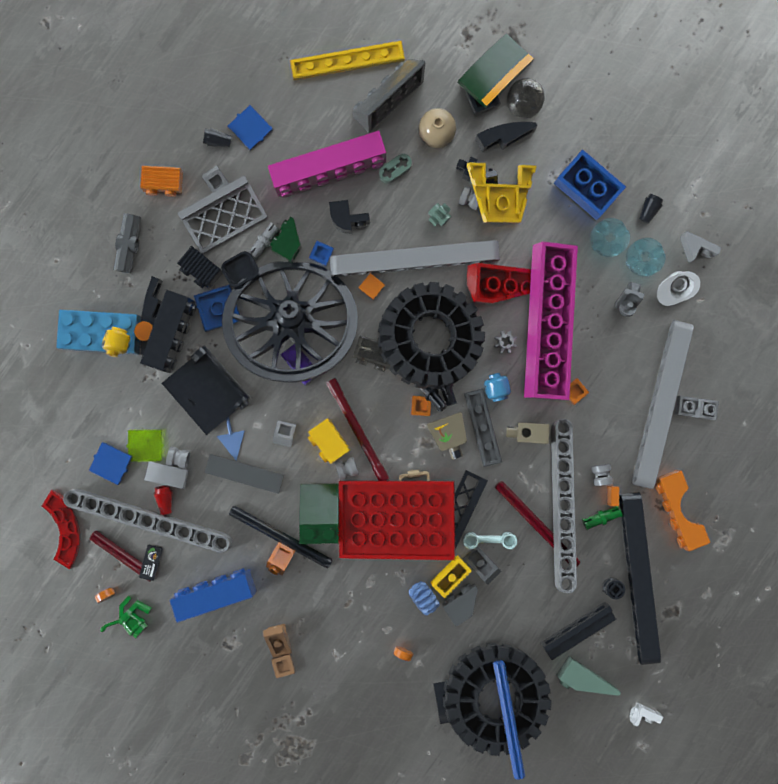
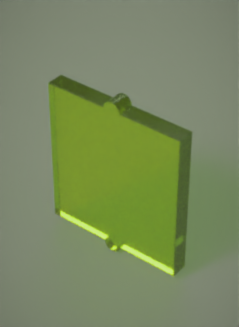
M128 430V444L126 447L128 448V454L133 456L130 462L162 461V447H164L162 443V430Z

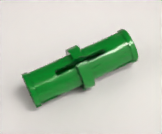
M615 506L605 511L599 510L597 514L583 518L582 522L586 526L585 529L589 530L601 524L604 526L607 522L623 517L619 506Z

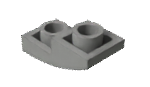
M677 396L674 415L716 420L719 401Z
M149 461L144 480L185 489L189 470Z

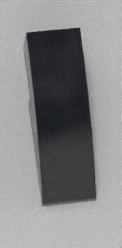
M536 122L501 124L476 134L475 141L482 153L498 143L503 150L534 132L538 125Z

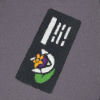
M147 545L139 578L154 581L162 547Z

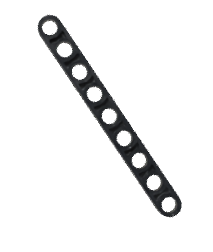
M640 492L619 494V504L623 515L621 521L638 660L640 665L661 663L642 497Z

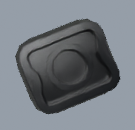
M246 251L231 257L222 263L221 266L224 276L233 287L246 283L255 278L259 273V268L252 255Z

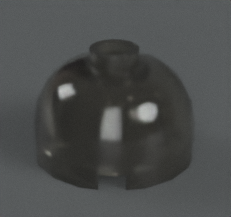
M522 78L516 81L509 88L507 94V106L510 112L517 117L531 118L537 115L545 101L544 90L541 84L531 78Z

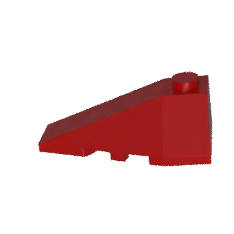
M475 263L467 266L466 285L474 302L492 304L530 294L531 269Z

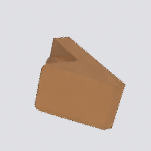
M285 624L263 630L264 639L273 658L292 653Z

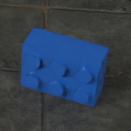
M583 149L554 182L559 189L595 220L602 216L626 188L623 183Z

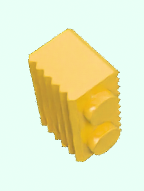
M457 555L455 560H452L430 583L443 598H446V595H449L452 589L458 587V584H460V581H463V578H466V575L469 576L471 568Z

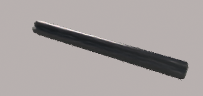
M236 506L231 508L229 515L295 550V552L326 569L330 567L332 559L306 544H299L297 539Z

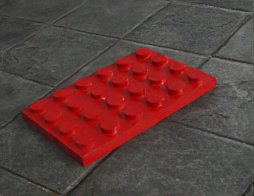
M339 481V558L455 560V481Z

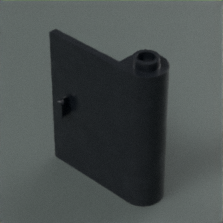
M204 345L192 354L188 362L161 384L200 429L208 435L239 408L243 410L250 403L248 401L250 396Z

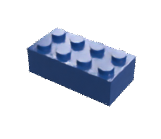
M242 568L234 571L229 577H226V574L216 577L211 583H208L206 580L197 583L193 589H190L189 586L179 589L178 592L174 593V597L170 599V604L178 623L252 598L257 589L251 571H245Z

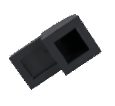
M348 200L329 202L332 222L339 231L352 234L351 226L364 228L367 227L366 224H370L369 213L350 215Z

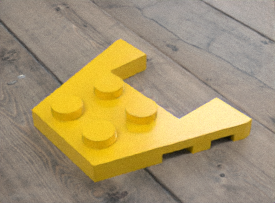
M467 163V169L483 222L521 223L527 203L528 189L531 188V179L536 171V166L519 165L518 185L486 184V163Z

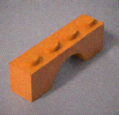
M675 470L657 477L655 487L658 493L662 494L664 499L662 504L665 511L670 514V525L678 534L676 539L680 548L692 551L711 543L704 525L691 523L682 514L681 499L689 489L683 472Z

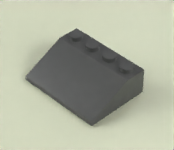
M408 59L405 63L401 62L391 76L387 75L377 89L373 88L368 93V98L363 102L359 101L354 106L353 117L368 133L423 83L426 64L423 59Z

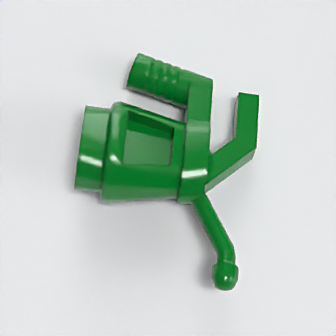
M127 596L119 605V620L105 624L100 628V631L104 632L107 627L120 624L129 636H133L136 639L145 631L148 625L145 623V619L134 612L136 609H139L149 614L152 607L137 600L124 613V607L132 600L130 596Z

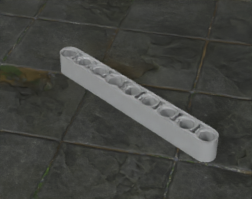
M493 240L335 255L330 257V268L332 277L334 275L343 277L500 261L498 241Z
M673 320L670 325L633 474V485L653 489L655 486L694 328L692 324Z
M561 419L554 422L551 426L555 587L560 592L569 594L574 592L577 587L573 427L569 420ZM560 423L565 426L564 433H561L558 430V425ZM560 443H564L566 446L564 453L559 450L558 446ZM560 462L566 464L564 472L559 469ZM561 481H564L567 484V489L565 491H562L560 489L559 485ZM563 500L568 505L565 511L560 508V503ZM563 520H566L568 523L566 530H563L560 526ZM564 539H566L569 544L568 548L565 550H563L561 547V542ZM564 559H567L569 566L564 570L561 564ZM565 579H568L570 583L567 589L562 587V582Z
M81 489L67 491L63 497L65 505L70 508L222 553L232 545V538L226 533L167 515H160V513ZM73 493L78 496L77 503H74L71 499ZM91 499H94L97 503L95 509L90 506ZM110 504H112L115 507L114 514H111L108 511V506ZM128 510H131L134 513V518L132 520L128 519L126 516V512ZM147 515L153 520L151 525L145 523ZM164 521H168L171 524L170 531H166L163 528ZM182 527L189 529L188 537L182 535ZM201 532H204L208 535L207 542H203L200 540L199 536ZM219 538L226 540L227 545L225 548L218 545Z

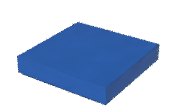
M230 284L194 295L205 332L222 328L223 310L232 291ZM236 304L234 314L240 315L238 306ZM233 319V324L240 322L238 320Z

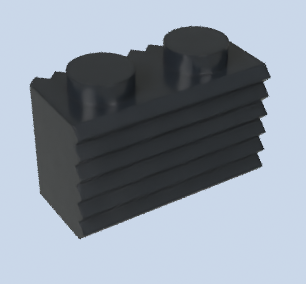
M190 246L177 262L181 266L179 270L187 277L191 274L196 278L194 282L202 289L205 286L210 289L221 274H223L218 266L193 246Z

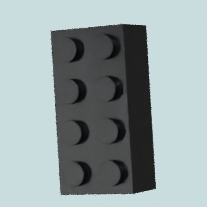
M166 289L140 364L167 373L175 369L177 359L175 358L177 353L181 352L184 344L182 341L183 336L188 333L190 323H188L190 316H194L197 306L194 300Z

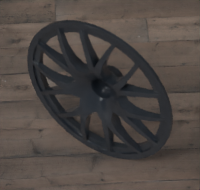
M277 261L259 267V273L255 278L238 287H234L225 303L222 317L224 338L234 358L253 374L264 379L284 383L313 379L334 368L350 350L358 327L357 307L346 284L338 276L334 275L332 277L331 271L314 263ZM284 270L306 271L292 291ZM280 271L287 296L283 300H275L266 288L262 279L263 276ZM310 273L326 280L320 291L309 301H300L298 299ZM259 280L266 300L243 294V292L252 283ZM329 284L342 297L339 300L320 302ZM240 298L269 310L270 313L265 317L254 318L234 314ZM345 304L347 311L346 320L320 321L312 317L316 312ZM291 309V313L287 314L286 312ZM233 319L254 325V327L236 337L233 329ZM346 325L345 333L340 342L325 331V329ZM266 330L273 331V335L267 343L250 355L239 344V342ZM305 333H314L336 346V348L323 359L309 346L305 340ZM289 339L295 344L296 369H276L281 346ZM274 348L272 367L254 360ZM302 349L317 360L318 363L300 368Z

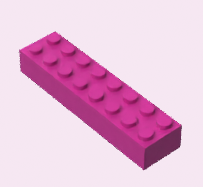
M540 242L533 245L524 398L569 400L578 246L550 242Z

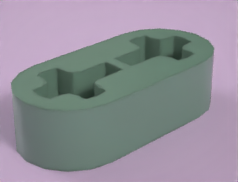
M400 154L383 165L379 171L381 181L391 183L408 172L412 166L410 156ZM401 159L403 161L407 160V167H404L402 165L399 168H397V166L400 164ZM394 169L391 173V178L388 176L384 177V170L390 172Z

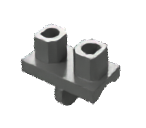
M629 282L627 289L625 288L615 302L614 308H619L623 316H632L636 312L637 306L643 300L644 293H640L641 285Z

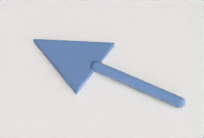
M228 417L226 423L229 434L217 437L237 461L245 430L232 433L230 418Z

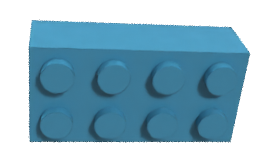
M59 310L56 348L106 353L107 351L101 346L104 334L108 329L118 327L126 330L131 338L125 354L139 355L140 340L135 336L134 329L141 322V316L137 314Z

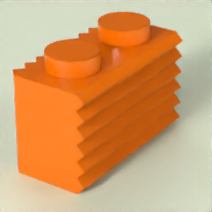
M141 167L140 188L146 192V195L157 196V193H165V196L176 197V194H182L183 171L181 168Z

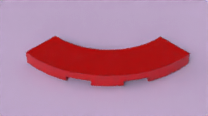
M51 490L41 507L49 512L59 528V545L53 560L71 569L76 561L80 547L79 524L73 509L65 505L63 497L58 492Z

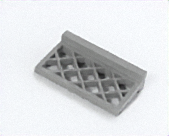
M245 175L178 212L180 219L183 221L201 254L268 217ZM246 189L251 194L249 203L239 200L240 192ZM228 199L235 201L233 212L222 209L224 201ZM238 202L249 205L246 216L235 213ZM250 207L259 208L262 216L256 219L248 217ZM214 209L219 211L216 222L205 219L208 210ZM221 212L232 214L229 225L219 223ZM234 215L245 218L242 227L236 228L232 226ZM194 218L202 220L200 230L192 229L188 221ZM204 221L215 224L213 235L202 232ZM218 225L228 227L226 236H215ZM201 234L212 237L210 245L205 248L199 242Z

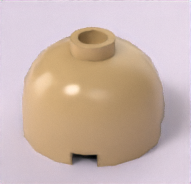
M431 109L420 119L418 127L419 136L429 147L443 148L454 139L456 133L455 119L445 109Z

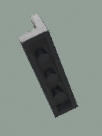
M465 470L455 491V504L457 507L455 511L458 510L460 516L459 521L455 523V550L488 480ZM469 475L478 481L475 487L467 490L465 480ZM466 493L468 502L466 505L459 507L456 499L458 495Z
M603 602L542 641L541 645L550 659L554 660L617 619L612 613L613 610L610 605Z

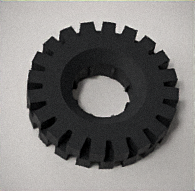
M429 282L428 285H424V283L415 284L411 289L406 288L391 301L382 315L378 328L380 333L378 346L383 351L381 356L384 363L388 362L391 366L389 370L395 376L397 374L402 377L401 381L408 385L413 383L416 384V388L426 389L431 387V390L441 389L443 386L448 387L465 377L478 363L477 359L482 355L484 347H481V345L485 342V332L481 331V327L484 326L482 317L476 316L478 309L473 302L468 304L466 301L468 296L461 291L458 294L453 292L455 287L447 284L444 287H440L439 282ZM428 316L433 317V319L438 318L446 324L445 326L448 327L451 335L448 349L446 351L443 349L441 354H431V352L426 353L422 351L413 338V333L415 332L413 327L417 320L421 321L423 317Z
M488 643L484 648L480 645L472 648V653L469 655L464 653L458 658L459 664L457 666L453 665L448 672L450 678L445 680L443 688L445 691L443 706L446 709V717L455 733L468 747L471 745L475 751L484 754V751H487L491 756H500V752L510 755L503 717L491 719L487 714L484 716L479 710L481 705L478 702L483 688L492 681L494 683L496 680L493 663L503 661L505 663L508 684L512 683L516 690L514 695L517 698L513 712L519 745L523 750L530 745L528 740L531 737L535 740L542 733L539 727L541 725L546 726L549 719L546 711L551 710L552 700L548 697V694H551L549 683L545 680L546 676L533 659L511 645L502 643V646H499L496 643Z

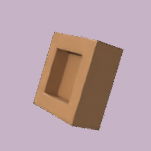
M291 653L271 659L276 679L295 674Z

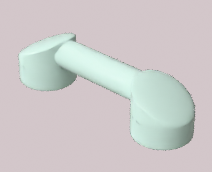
M468 532L463 537V543L468 549L476 548L479 543H502L506 549H513L517 545V538L511 532L494 536H477L474 532Z

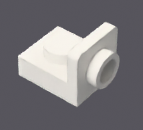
M637 703L630 711V721L637 727L641 718L651 724L653 722L661 724L663 716L658 711L640 703Z

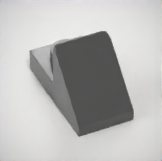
M478 546L463 558L487 585L502 572Z

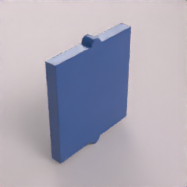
M251 105L241 114L238 113L237 117L228 125V128L250 151L259 142H263V138L273 130Z
M102 442L97 454L93 456L94 460L89 471L119 485L124 474L128 472L127 467L133 456Z

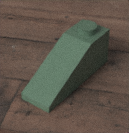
M568 656L557 673V677L560 679L559 683L567 689L572 687L577 691L616 696L621 694L615 686L570 656Z

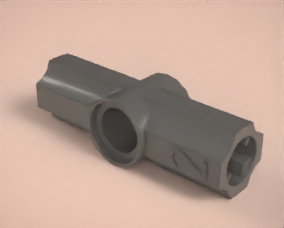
M128 213L123 216L121 232L117 235L115 243L117 250L113 269L115 271L131 274L134 255L139 248L140 216Z

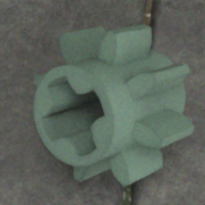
M439 203L435 204L428 212L431 216L429 221L434 226L437 224L443 226L451 218L449 214L451 208L445 203L442 206Z

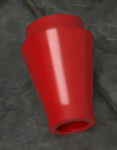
M168 485L155 487L153 494L160 510V515L172 513L173 490Z

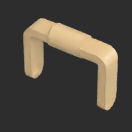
M412 470L399 476V481H402V478L410 479L426 475L427 481H430L427 471L419 472V470Z

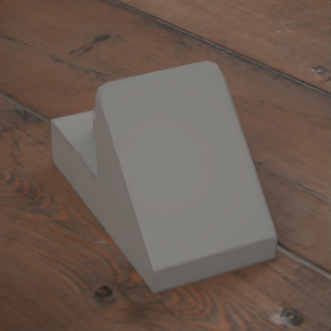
M688 231L680 237L689 263L695 260L698 252L706 258H713L720 253L721 247Z

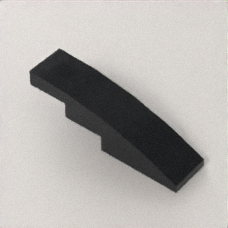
M154 276L151 277L141 314V322L146 321L154 325L162 303L161 300L157 299V295L163 283L162 280ZM140 340L141 355H143L148 341Z

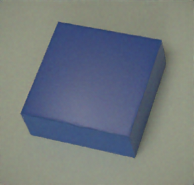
M316 240L309 259L327 267L334 248Z

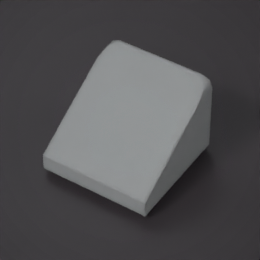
M218 166L202 175V178L213 193L229 184Z
M278 420L273 435V443L291 447L296 424Z

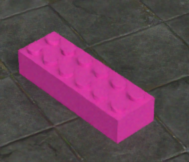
M376 131L268 165V169L278 197H288L293 195L295 191L300 190L304 192L317 184L323 186L333 179L342 180L352 173L356 175L361 174L367 168H380L384 165L383 163H386V150L380 131Z

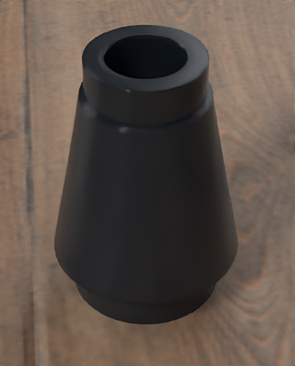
M211 127L210 129L205 128L203 144H207V147H230L232 136Z
M649 194L645 198L639 219L649 224L663 206V199L654 194Z

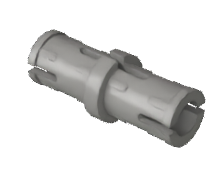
M270 223L263 234L257 237L258 240L248 251L256 260H258L266 247H270V242L280 231L276 225Z

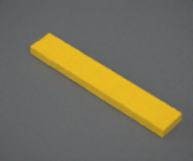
M401 40L290 60L293 79L300 80L405 61Z

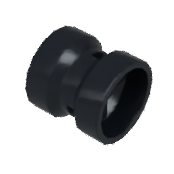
M607 578L602 585L603 592L612 599H621L626 591L625 585L616 578Z

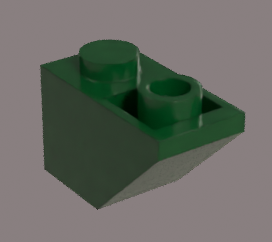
M290 216L288 220H284L280 227L281 233L278 237L275 236L270 246H272L271 251L274 254L293 263L302 246L295 220Z

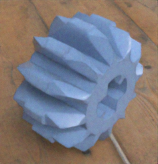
M420 581L408 590L412 601L422 614L429 615L440 606L439 600L425 582Z

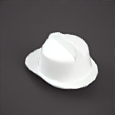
M690 271L674 272L659 285L657 299L665 306L675 305L690 299L699 291L700 279L695 273Z

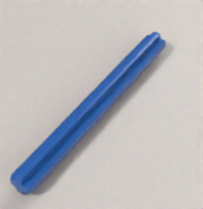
M496 661L493 663L513 775L516 780L525 778L505 663L503 661Z

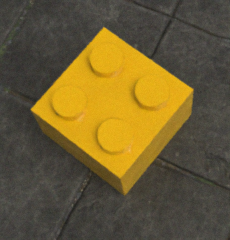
M329 418L308 431L310 434L308 436L309 441L314 447H319L321 450L319 455L325 463L328 461L331 464L351 450Z

